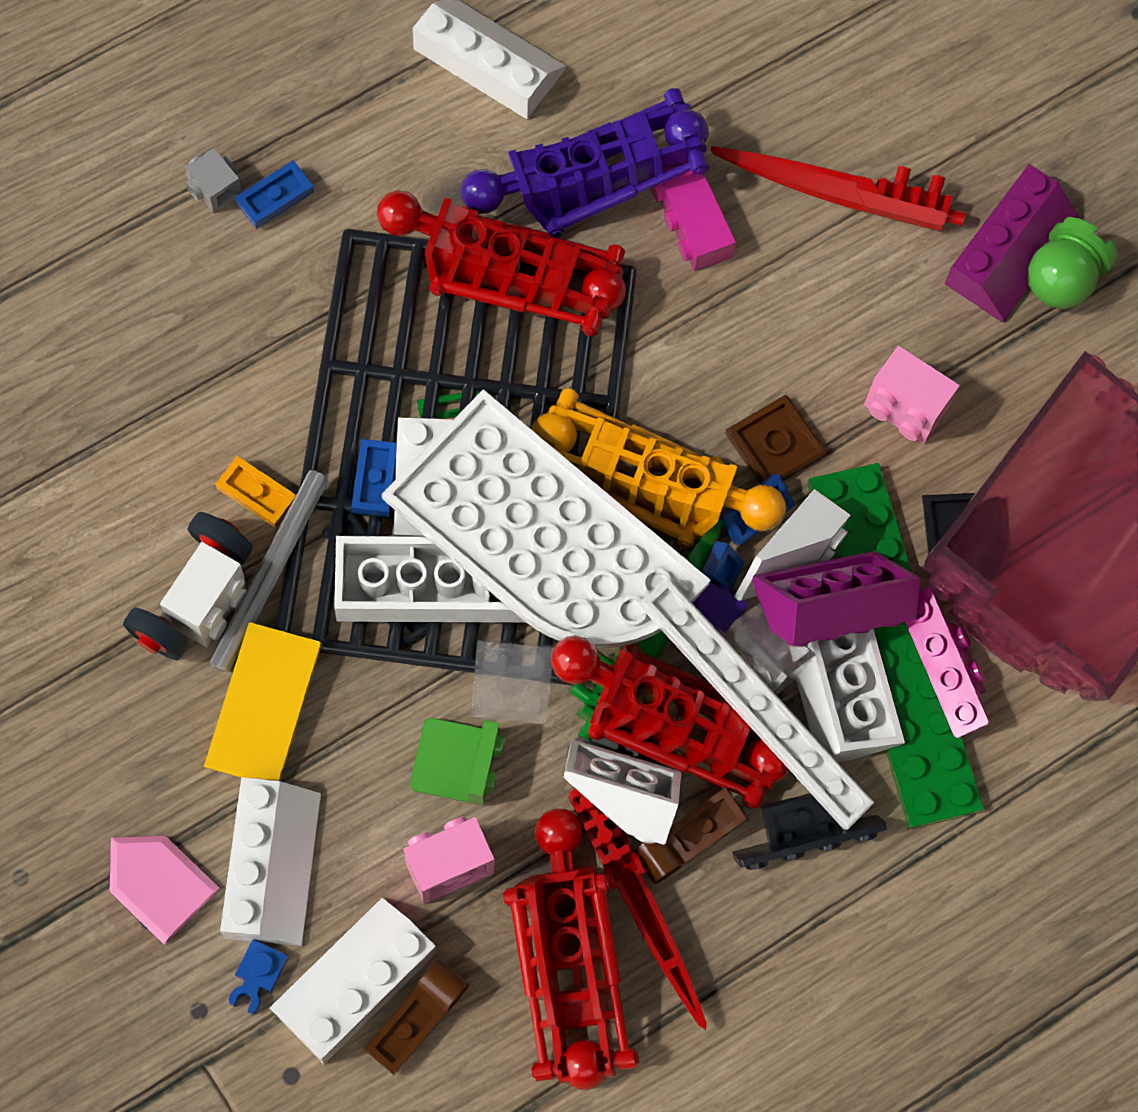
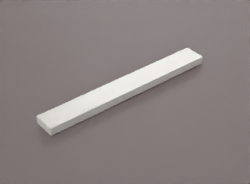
M669 577L664 578L638 603L645 613L843 829H849L874 803L870 797Z

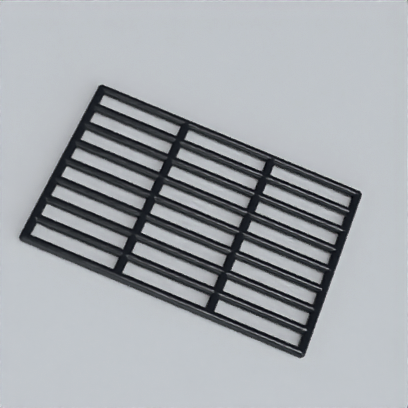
M346 229L343 231L300 487L307 473L310 470L317 471L333 374L355 376L336 494L335 497L321 495L314 508L317 510L333 511L313 635L312 637H301L321 642L320 653L573 686V684L562 681L554 673L553 668H549L553 638L540 631L535 666L512 663L518 622H503L498 661L475 658L480 622H465L461 656L438 653L443 622H428L424 651L401 649L405 622H390L387 646L364 644L367 622H352L349 642L327 639L335 593L336 536H344L347 513H352L353 499H350L369 378L390 381L381 441L396 443L398 417H400L405 383L426 386L421 417L425 419H436L440 388L462 390L459 414L475 398L476 391L481 392L485 390L489 394L498 395L497 401L508 411L511 409L512 397L534 400L530 429L539 416L546 414L548 402L557 403L563 390L550 387L559 319L545 316L536 385L514 383L524 313L511 309L500 381L479 378L489 304L476 300L464 376L443 374L455 296L449 293L440 296L429 371L407 369L425 249L429 239ZM355 244L376 246L357 362L336 360ZM390 248L411 251L393 367L372 364ZM519 261L516 272L529 275L530 267L537 266ZM621 264L623 269L622 279L625 282L626 293L624 301L618 307L607 395L586 392L593 336L584 334L581 330L582 325L579 328L571 388L579 395V402L589 407L605 409V414L615 419L619 418L637 276L636 268L626 264ZM577 268L573 270V272L588 274V272ZM576 430V443L573 446V448L569 451L570 454H573L575 456H577L580 438L579 430ZM390 506L389 517L359 513L352 514L369 516L366 536H381L384 518L394 519L395 509ZM309 519L286 565L276 630L287 633L291 632Z

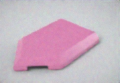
M166 836L111 837L110 892L164 945L220 890Z

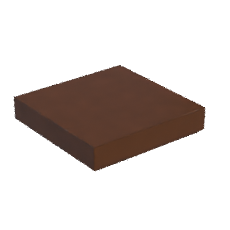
M787 395L782 396L729 427L725 432V435L758 483H761L772 474H779L782 481L823 458L826 454L825 449Z

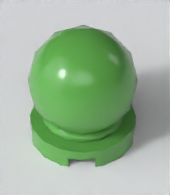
M1066 217L1063 223L1058 222L1049 233V242L1045 243L1033 255L1028 267L1029 287L1036 298L1048 307L1068 309L1082 304L1094 293L1099 282V276L1106 275L1116 263L1118 252L1113 242L1109 240L1105 244L1101 238L1094 234L1097 229L1094 225L1082 219Z

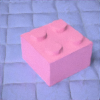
M898 345L874 378L864 406L868 408L870 414L881 421L887 420L896 426L905 438L911 441L917 440L924 445L946 414L960 385Z
M465 816L456 818L444 825V831L433 836L429 832L419 834L408 841L409 846L403 848L407 868L424 905L494 874V857L476 817L466 820Z

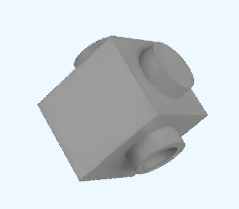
M215 148L207 153L196 155L189 165L185 167L188 182L185 185L195 200L202 199L213 213L235 200V197L242 193L237 176V168L228 156L222 158Z

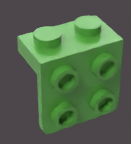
M435 718L426 719L423 724L410 780L411 789L422 794L483 806L486 794L493 795L497 772L491 771L494 757L501 758L505 736L499 735V723L484 720L483 728Z

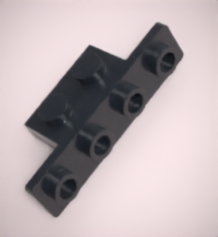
M809 793L760 806L768 842L736 850L732 854L734 861L740 867H746L747 870H755L767 866L770 860L778 858L795 860L805 855V851L819 848L821 851H828L839 848L843 841L851 839L867 841L874 839L878 836V832L887 830V825L878 815H871L859 818L849 829H843L816 798Z

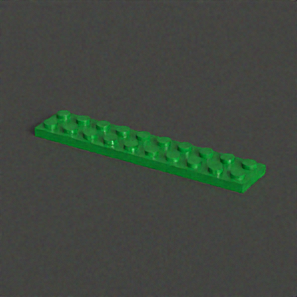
M879 463L808 479L807 485L810 493L815 489L850 514L848 521L843 527L848 533L837 549H832L836 552L832 560L875 551L912 573ZM901 622L896 627L883 626L874 628L905 741L904 744L886 749L885 751L908 830L981 813L984 809L962 737H955L906 622Z

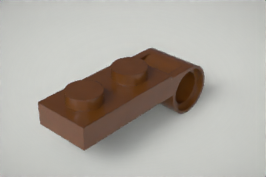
M724 788L673 824L665 845L657 842H643L634 851L654 884H657L743 825L749 818L729 789Z
M438 959L422 976L413 992L366 1045L364 1051L395 1076L461 998L470 984L441 959Z

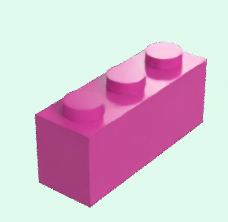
M688 161L663 168V173L673 168H676L680 165H683ZM691 170L651 188L657 202L661 201L666 210L664 218L668 229L671 232L675 231L680 240L678 241V249L682 259L685 262H690L693 271L733 258L736 241L704 174L694 175Z

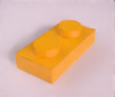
M239 456L233 460L215 483L219 491L274 528H277L284 519L296 496Z

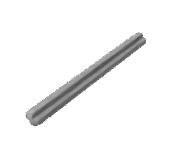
M310 470L307 473L210 660V664L223 672H229L235 663L248 623L255 624L328 483V479L322 473Z

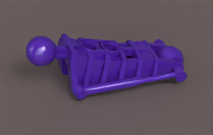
M671 88L664 94V101L624 119L614 121L613 123L608 122L572 139H569V137L562 138L559 143L547 146L539 144L535 145L534 149L516 152V149L508 151L513 172L498 176L497 173L488 169H476L468 173L464 178L460 188V197L469 210L478 211L477 214H488L499 208L504 196L521 192L524 204L531 214L547 230V233L551 234V237L558 238L564 232L563 229L638 197V193L691 170L694 175L705 174L709 170L704 154L707 150L705 142L709 135L708 124L701 113L693 111L691 105L685 103L680 89ZM664 129V136L669 146L658 149L652 132ZM622 152L625 161L608 167L606 159ZM688 161L683 165H680L676 168H673L663 173V168Z

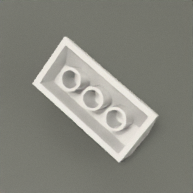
M440 0L432 3L412 28L415 51L525 119L530 117L566 69V65L459 0Z
M873 629L863 634L851 633L842 635L836 640L823 639L810 642L805 647H794L787 644L810 733L837 762L857 759L905 743Z
M241 777L220 932L225 939L252 941L253 939L257 942L302 946L321 793L281 781Z
M381 898L270 1007V1010L325 1064L436 954V946L406 916Z

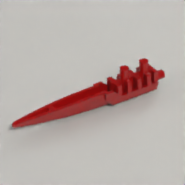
M710 147L711 152L715 156L749 172L796 191L859 211L940 232L945 222L962 226L965 219V212L949 209L953 196L941 195L946 178L939 175H932L928 191L921 190V187L915 186L913 188L907 186L911 169L904 166H898L894 183L881 177L875 185L871 178L807 163L736 149Z
M574 787V790L569 792L568 798L602 863L604 873L610 877L611 888L617 887L665 976L698 1026L706 1030L707 1022L695 989L667 924L642 876L646 871L631 846L624 830Z

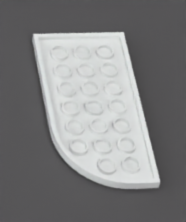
M482 390L382 493V499L520 618L536 630L558 641L567 636L578 635L588 638L597 648L620 647L639 642L662 631L638 603L664 578L669 577L691 603L710 584L708 577L485 390Z

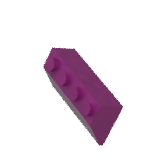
M1028 164L954 262L944 284L1003 323L1028 290V267L1031 259L1045 243L1049 242V233L1058 222L1063 223L1066 217L1080 219L1060 184L1031 164Z
M873 551L753 575L752 583L771 632L785 640L790 646L805 647L814 641L823 639L836 640L842 635L868 633L870 629L883 626L896 627L901 622L915 620L920 577Z

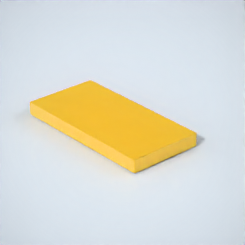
M251 622L248 623L204 764L205 768L239 778L281 781L322 647L321 642Z

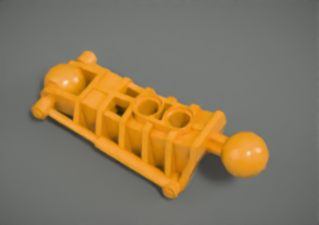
M563 389L556 406H551L548 413L539 416L531 428L532 431L643 524L676 538L679 546L684 549L692 548L696 540L718 523L724 506L739 511L745 524L755 531L766 532L781 524L786 516L787 507L780 491L774 487L758 485L746 491L732 486L738 466L731 463L730 465H725L718 456L706 457L642 427L635 424L632 426L589 407L578 401L579 395L573 389ZM576 430L591 435L582 458L569 453L576 443ZM619 460L638 467L634 478L615 471ZM649 469H655L665 475L655 476L649 472ZM684 482L692 484L699 488H689L684 484Z

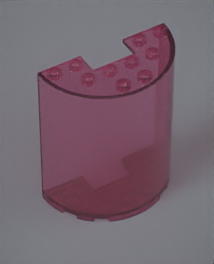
M1086 351L1075 361L929 553L924 563V569L932 575L927 582L936 598L948 601L952 606L948 612L950 616L970 636L996 657L1020 673L1025 669L1040 675L1039 681L1041 684L1055 691L1065 694L1069 688L1079 691V695L1083 700L1106 701L1111 699L1138 661V412L1130 410L1138 405V394L1128 381L1118 378L1109 371L1099 357Z

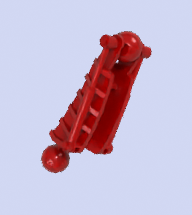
M402 190L386 194L377 206L376 214L382 229L390 235L402 237L417 231L430 236L425 249V257L431 281L429 290L435 296L449 293L522 313L529 311L582 325L581 330L588 336L598 335L602 320L608 318L610 311L618 308L625 299L626 286L622 279L623 269L621 268L625 250L620 245H610L606 251L551 237L550 233L480 216L477 214L478 211L469 210L466 206L460 207L444 197L438 216L423 211L417 197L408 191ZM521 261L537 266L535 277L516 272L518 262ZM574 268L588 272L582 281L581 293L567 288ZM560 305H563L586 315L581 316L558 309Z
M572 635L558 642L552 650L551 664L554 673L562 681L576 685L590 680L604 687L590 720L591 725L587 732L590 734V738L597 741L606 738L682 773L687 771L718 786L728 788L730 791L743 796L742 803H744L745 807L755 810V808L759 809L765 795L764 789L772 790L774 784L784 779L790 772L784 763L741 716L730 707L731 705L709 682L642 653L641 648H639L640 646L636 643L625 645L623 649H620L614 665L611 666L600 660L597 647L588 638ZM639 685L644 688L646 694L643 703L638 700L636 695ZM671 702L676 704L678 710L675 720L669 714ZM701 713V714H703V715H705V716H707V717H710V718H712V719H711V721H709V720H707V719H705V718L699 716L698 714ZM693 725L707 730L702 743L688 737ZM623 726L627 728L629 732L618 727ZM751 733L759 738L752 742L746 750L744 765L737 760L748 734ZM673 750H674V751H677V752L681 753L682 756L679 755V754H677V753H674V752H672V751H673ZM702 762L709 765L710 771L697 766V764ZM730 772L751 783V785H748L746 788L723 778V776Z
M554 808L545 812L540 817L535 828V838L538 846L543 852L550 855L552 872L532 875L516 884L514 888L505 889L503 900L507 906H511L525 996L529 998L539 1060L534 1062L531 1067L532 1077L538 1082L552 1080L557 1076L559 1083H569L570 1086L578 1090H591L600 1086L607 1077L615 1076L616 1068L619 1070L637 1068L638 1063H640L639 1052H636L635 1048L629 1049L619 990L621 978L606 893L611 888L610 877L606 874L596 875L594 866L574 869L573 851L581 843L583 828L580 819L574 812L563 808ZM574 899L576 904L574 913L566 918L561 917V904L565 900ZM527 910L530 911L532 926H529ZM578 937L580 941L578 952L573 956H566L564 953L565 943L570 938ZM532 940H534L536 957H534ZM581 968H586L588 988L583 986ZM537 970L539 971L541 988H539ZM572 970L574 990L560 991L557 971ZM609 993L611 995L613 1011H609L607 998ZM539 1000L544 1001L547 1016L545 1020L541 1018ZM614 1021L619 1050L614 1053L611 1023ZM598 1025L600 1044L593 1040L582 1039L572 1043L567 1048L566 1029ZM544 1030H551L555 1062L548 1060Z

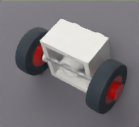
M198 512L189 523L187 530L200 545L161 601L160 606L163 613L158 616L144 609L134 607L123 622L125 629L138 640L137 643L153 654L159 653L173 660H179L188 649L189 641L184 635L206 648L212 639L218 640L226 629L228 622L225 619L233 608L237 610L247 591V584L241 565L250 556L253 550L252 544L239 532L235 525L225 519H219L205 512Z

